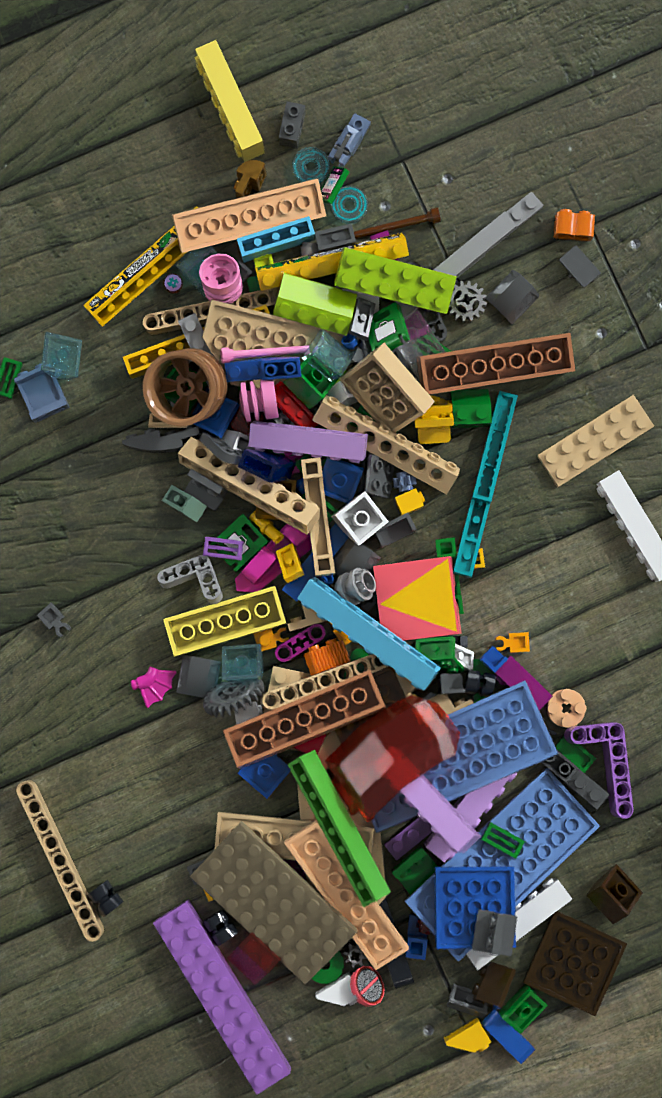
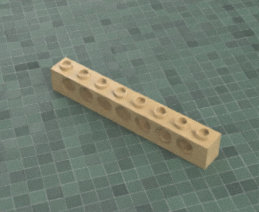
M326 395L312 421L329 430L362 434L372 432L374 436L368 435L367 451L445 494L449 492L458 477L460 468L453 462L443 460L438 454L425 450L423 446L407 440L402 434L394 433L386 425H380L373 421L371 417L356 412L353 407L340 403L335 397ZM333 413L339 414L340 418L335 417ZM350 422L356 423L358 427L351 426ZM383 441H388L391 445H386ZM401 450H404V451H406L408 454H407V455L402 454L400 451H401ZM417 460H423L425 463L420 464ZM434 469H439L441 473L435 472Z
M190 437L178 452L180 464L195 470L226 490L306 535L320 518V508L315 503L302 499L299 494L286 490L281 484H275L265 475H259L254 472L250 467L221 461L200 439L196 440Z

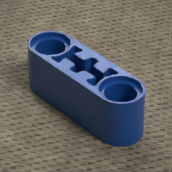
M493 1009L481 1022L484 1028L519 1063L522 1064L535 1051V1048L518 1031L502 1019L496 1009Z

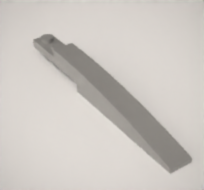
M530 192L507 212L504 211L437 266L434 271L457 276L458 278L482 259L488 251L540 211L544 205ZM397 302L401 306L404 320L419 309V307Z

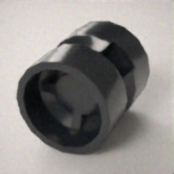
M469 669L466 676L464 694L475 696L478 693L483 698L491 696L495 686L496 675L489 673L481 675L480 671ZM480 682L484 683L483 687H479Z
M108 880L87 895L93 904H98L97 910L103 917L124 902L118 893L113 892L114 887Z
M224 909L216 912L203 922L206 930L212 932L211 938L216 946H220L238 933L234 924L228 922L229 916ZM222 922L224 926L217 930L215 926Z

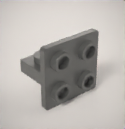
M375 455L365 457L361 465L364 471L360 478L358 495L365 491L368 496L390 499L394 465Z
M191 469L188 473L191 481L184 492L216 511L228 490Z
M479 909L472 949L497 956H511L517 916Z

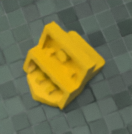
M430 395L435 402L422 416L414 420L415 428L418 431V442L420 444L447 443L451 440L450 426H454L451 400L446 401L443 398Z

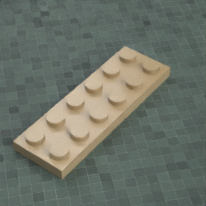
M632 395L538 454L537 457L558 488L653 428L654 425L636 397Z

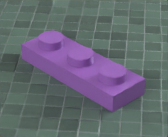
M417 817L386 842L384 846L397 861L433 832L431 829L433 825Z

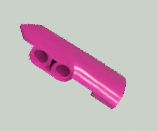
M286 523L279 531L284 535L282 541L275 544L271 540L235 578L237 591H259L282 573L276 554L277 550L293 543L299 559L312 549L310 532L306 535Z

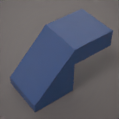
M409 914L406 942L409 949L406 951L405 957L425 960L428 927L415 914Z

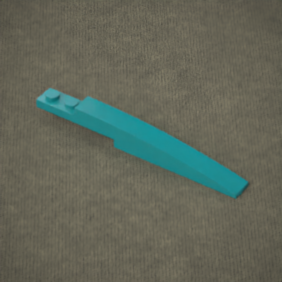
M499 391L492 416V424L488 431L453 569L454 574L472 578L518 395Z

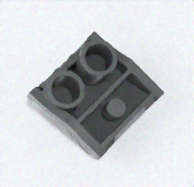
M512 269L487 295L485 300L491 303L512 325L540 295L520 273Z
M348 537L333 559L335 573L340 576L344 573H350L355 568L365 569L371 573L373 566L377 565L381 557L363 544L358 546Z
M183 655L176 693L205 698L206 694L218 684L221 662Z

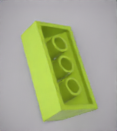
M283 273L273 308V315L347 336L354 313L357 293Z

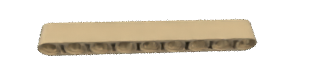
M279 287L241 294L231 304L240 306L242 302L247 301L250 303L247 308L254 309L265 305L258 302L260 298L265 297L268 299L266 303L268 310H273ZM210 301L148 314L143 319V326L151 335L180 330L181 327L178 321L185 318V315L188 313H195L200 324L203 325L207 319L203 312L209 309ZM169 317L176 318L172 324L166 323V320ZM150 321L157 322L154 328L148 327Z
M416 639L407 641L406 643H408L409 645L414 643L416 645ZM368 655L266 692L260 697V705L267 710L275 709L359 675L361 673L356 669L359 662L364 665L365 669L363 672L370 670L374 673L388 666L384 664L380 667L377 666L374 662L376 655ZM340 669H344L347 673L344 680L339 678L338 673ZM323 675L329 679L327 686H323L320 683ZM304 682H308L311 686L308 693L302 690ZM285 689H290L293 693L292 698L289 700L284 697ZM268 695L274 698L272 706H268L265 703Z
M31 780L21 782L17 786V795L84 937L88 941H96L104 933V926L92 901L87 896L88 892L36 783ZM25 784H28L31 787V793L29 795L23 792V786ZM33 802L39 804L40 809L38 812H34L31 809ZM41 820L47 821L48 828L46 830L41 829L39 825ZM49 837H53L56 840L55 847L48 845ZM57 855L64 857V865H59L56 862ZM65 873L72 874L73 881L71 883L65 880ZM74 891H79L81 893V900H75L73 898ZM82 909L89 910V918H84L81 915ZM94 926L98 929L99 933L97 936L91 935L90 927Z

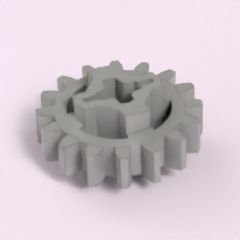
M460 281L459 287L456 284L454 285L448 309H451L450 316L456 315V321L460 317L462 318V323L466 319L472 322L473 317L479 319V313H484L485 310L482 307H486L487 302L483 300L487 296L481 295L483 288L477 289V283L471 286L470 281L467 282V285ZM460 292V297L454 300L455 295ZM463 299L470 301L469 305H466V303L463 302ZM479 303L477 309L473 311V305Z

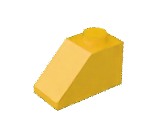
M478 1018L444 1037L447 1046L474 1053L476 1051H484L489 1047V1043H491Z

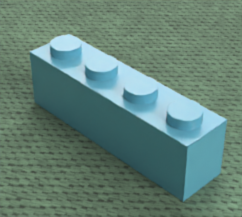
M308 216L238 238L237 242L243 262H247L257 257L302 245L303 242L314 241L315 232Z

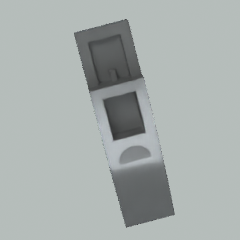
M194 425L187 426V428H183V431L177 433L176 431H169L163 437L159 430L149 429L144 431L145 434L139 436L137 434L126 436L122 443L125 447L136 451L169 453L180 451L184 446L183 442L188 441L190 437L194 439L200 438L201 434L199 428H194Z
M558 750V755L541 762L596 810L599 809L610 795Z

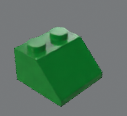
M313 351L300 363L302 377L286 378L283 381L309 410L326 396L339 379Z
M488 389L450 391L454 426L452 428L490 427L492 417Z

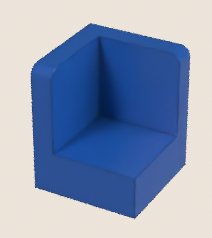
M491 646L479 660L492 673H495L508 658L503 656L494 646Z

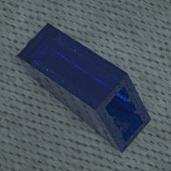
M244 449L238 467L269 483L290 480L296 462L281 454Z

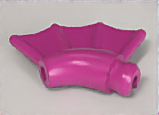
M150 666L145 675L131 681L132 689L140 690L145 706L149 708L154 702L162 701L166 691L173 688L172 679L177 672L158 670Z

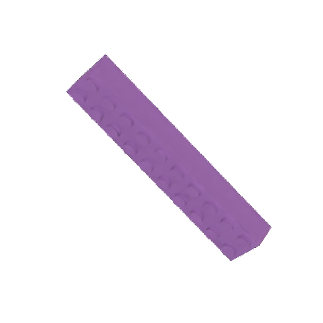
M190 900L184 901L157 918L153 922L154 926L255 1093L259 1094L290 1074L291 1066L220 949L211 938L212 936L206 930L203 921Z

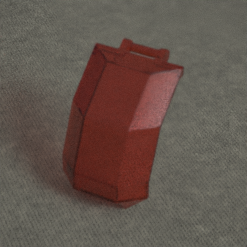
M410 695L398 700L360 725L325 760V763L335 776L332 783L348 807L347 811L353 816L360 812L365 821L369 822L405 786L441 762L454 757L460 732L438 703Z

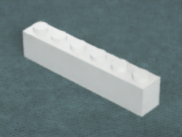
M617 471L597 483V492L601 498L604 497L608 503L606 506L609 512L615 514L618 519L616 521L618 527L626 532L628 536L626 539L629 545L635 547L638 552L636 556L640 563H644L647 567L646 573L649 578L655 580V582L661 581L662 540L621 472Z
M557 878L546 880L540 890H533L527 896L528 899L522 903L520 902L515 907V916H517L516 941L572 900ZM473 949L466 954L477 970L497 956Z

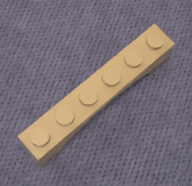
M321 459L301 460L306 501L313 502L320 508V518L310 530L315 577L335 575Z

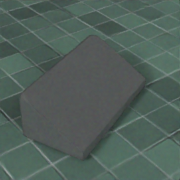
M453 984L447 1007L479 1018H484L488 1011L487 1006L472 1000L474 994H472L471 989Z

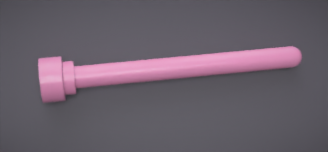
M305 345L233 351V349L227 347L220 348V357L223 364L230 363V361H234L237 358L312 352V347Z

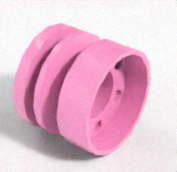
M215 254L203 261L199 274L206 298L210 302L212 299L228 304L236 301L243 290L241 274L236 260L227 254Z
M261 379L259 389H256L254 382L250 381L251 390H247L245 382H240V404L246 423L251 422L250 413H255V419L259 421V412L262 411L266 420L279 418L273 379Z

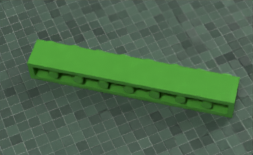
M313 750L290 762L288 766L363 908L389 894L390 890L316 751Z

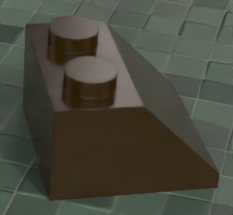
M615 864L592 886L586 896L612 924H615L630 914L643 892Z
M491 961L488 962L479 972L481 979L473 987L472 994L474 996L472 1000L491 1009L502 1008L516 970Z

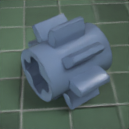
M405 471L396 473L397 478H393L394 489L399 488V493L411 491L413 486L417 484L416 477L411 476Z

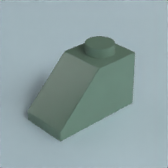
M171 485L162 499V502L195 522L199 520L207 507L190 494Z

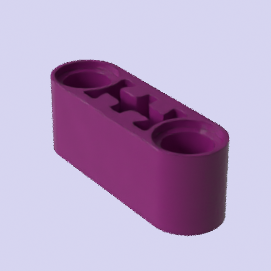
M314 624L279 645L275 650L276 658L281 662H288L306 651L309 647L319 643L326 635L324 627L320 624ZM314 628H320L323 632L322 636L318 639L313 638L311 635ZM308 632L309 638L313 643L309 644V640L304 643L305 647H296L295 650L297 652L293 654L288 644L292 643V646L297 644L298 638L301 640L307 638L304 634ZM281 648L289 650L288 658L282 659L279 657V650Z

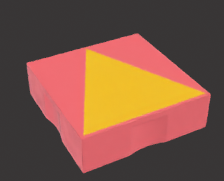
M447 556L373 566L381 625L403 641L462 634L459 608L455 599L456 584L452 557Z

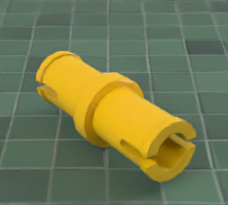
M254 511L250 515L249 520L258 526L260 532L266 534L275 544L281 542L284 535L273 526V522L267 519H256V511Z

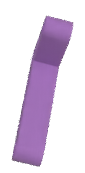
M608 722L567 728L564 737L570 744L602 742L608 794H610L608 797L610 812L618 818H629L633 814V802L623 726L619 723ZM612 726L615 728V734L613 736L610 734V728ZM594 728L597 731V736L595 738H593L591 735V731ZM575 730L579 734L577 740H574L573 738V732ZM614 746H616L618 750L615 756L612 753V748ZM617 765L620 768V772L618 775H616L614 772V769ZM621 785L622 792L618 795L617 787ZM620 805L624 806V812L622 814L619 813Z

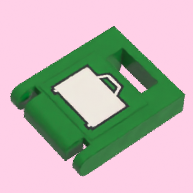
M397 302L373 314L368 336L372 351L383 343L390 350L403 344L401 335L406 342L410 340L401 306Z
M244 513L217 537L244 541L242 560L223 558L230 567L235 563L238 564L233 569L235 573L270 542ZM247 524L259 536L255 542L242 529ZM212 542L210 544L217 545L219 543L220 546L238 548L237 544ZM215 549L219 554L237 556L238 553Z

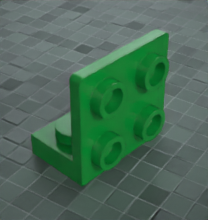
M453 636L416 639L415 649L441 667L437 675L444 672L457 674L458 671H464L463 665L455 658V638Z
M420 845L392 868L391 873L411 895L435 873V867L438 866Z

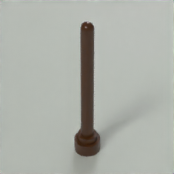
M438 207L430 209L424 215L354 231L355 239L427 221L429 223L433 222V224L440 223V213Z

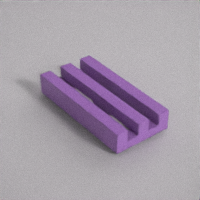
M206 536L203 556L242 560L244 541ZM209 541L237 544L238 548L209 545ZM208 548L238 553L237 556L208 552Z

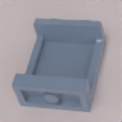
M49 363L38 364L34 367V370L30 372L23 371L14 378L28 407L29 415L35 423L70 408Z

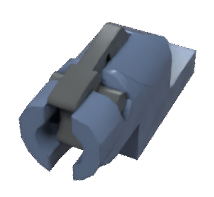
M354 113L349 124L345 126L328 155V160L333 164L336 159L339 160L338 167L343 168L351 155L355 154L371 125V121Z

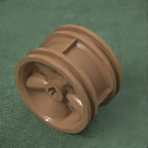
M182 349L159 356L148 367L143 380V396L149 410L156 418L172 426H188L211 417L220 409L227 394V380L223 367L215 357L200 349ZM189 360L200 367L197 374L189 372ZM171 363L180 374L176 381L164 377V373ZM202 382H209V393L203 391ZM185 383H189L188 385L191 387V389L187 390L188 387L185 386ZM176 391L180 398L174 407L168 403L164 393ZM197 399L203 409L196 415H188L189 400Z

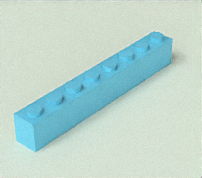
M318 578L310 579L297 599L301 601L305 608L314 610L320 619L332 623L334 629L339 632L343 631L348 635L349 640L362 645L367 653L376 655L380 658L379 661L382 664L391 666L395 669L397 675L402 678L406 677L415 688L425 690L441 669V667L361 609L342 598L340 594Z

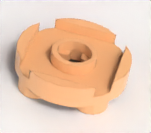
M562 689L552 694L553 697L547 702V714L554 724L569 728L576 726L583 720L587 708L583 697L578 692ZM563 703L566 704V705H567V704H570V705H571V706H570V710H571V711H570L569 713H568V712H565V713L562 712V710H563L562 704H563Z

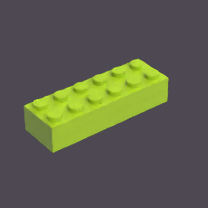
M344 247L334 286L447 314L457 276Z

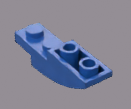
M300 357L254 358L224 363L227 382L302 377Z

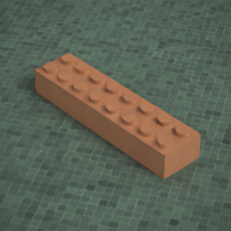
M570 333L416 357L420 385L428 394L575 371Z
M368 670L223 730L237 768L242 769L383 711L386 707L372 672Z

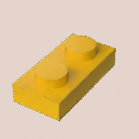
M293 543L276 551L284 580L287 583L304 575L296 547Z

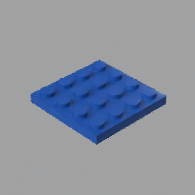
M514 866L435 867L436 949L472 948L479 909L515 915ZM515 930V937H514L513 948H516V930Z

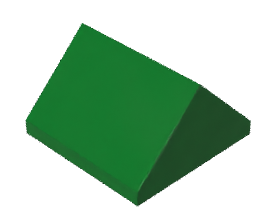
M524 984L498 1012L504 1021L521 1034L548 1005L527 984Z

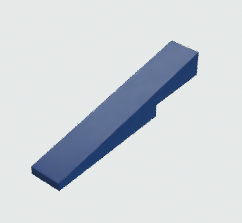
M337 523L329 531L333 557L348 539V536L340 529ZM312 553L302 564L304 575L287 583L282 589L283 592L296 602L299 601L297 598L307 582L315 577Z

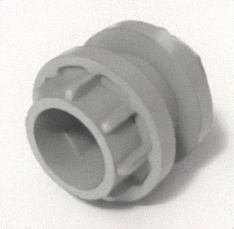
M355 568L350 573H344L338 577L334 590L345 600L357 605L361 601L364 602L372 598L376 589V582L369 571Z

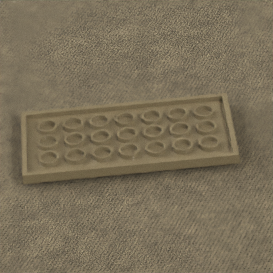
M242 821L190 876L304 984L358 931L352 923L330 905L323 896Z

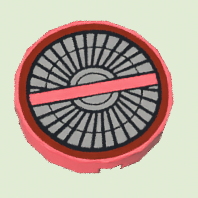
M362 966L353 972L350 986L353 995H356L358 998L357 1001L365 1007H372L380 1003L384 997L385 990L380 974L370 966Z

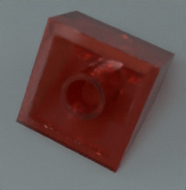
M253 932L249 933L227 957L255 985L281 960Z

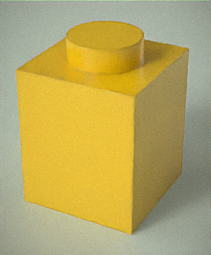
M416 488L394 499L401 516L407 512L410 514L423 508V503L425 502L422 492H417Z

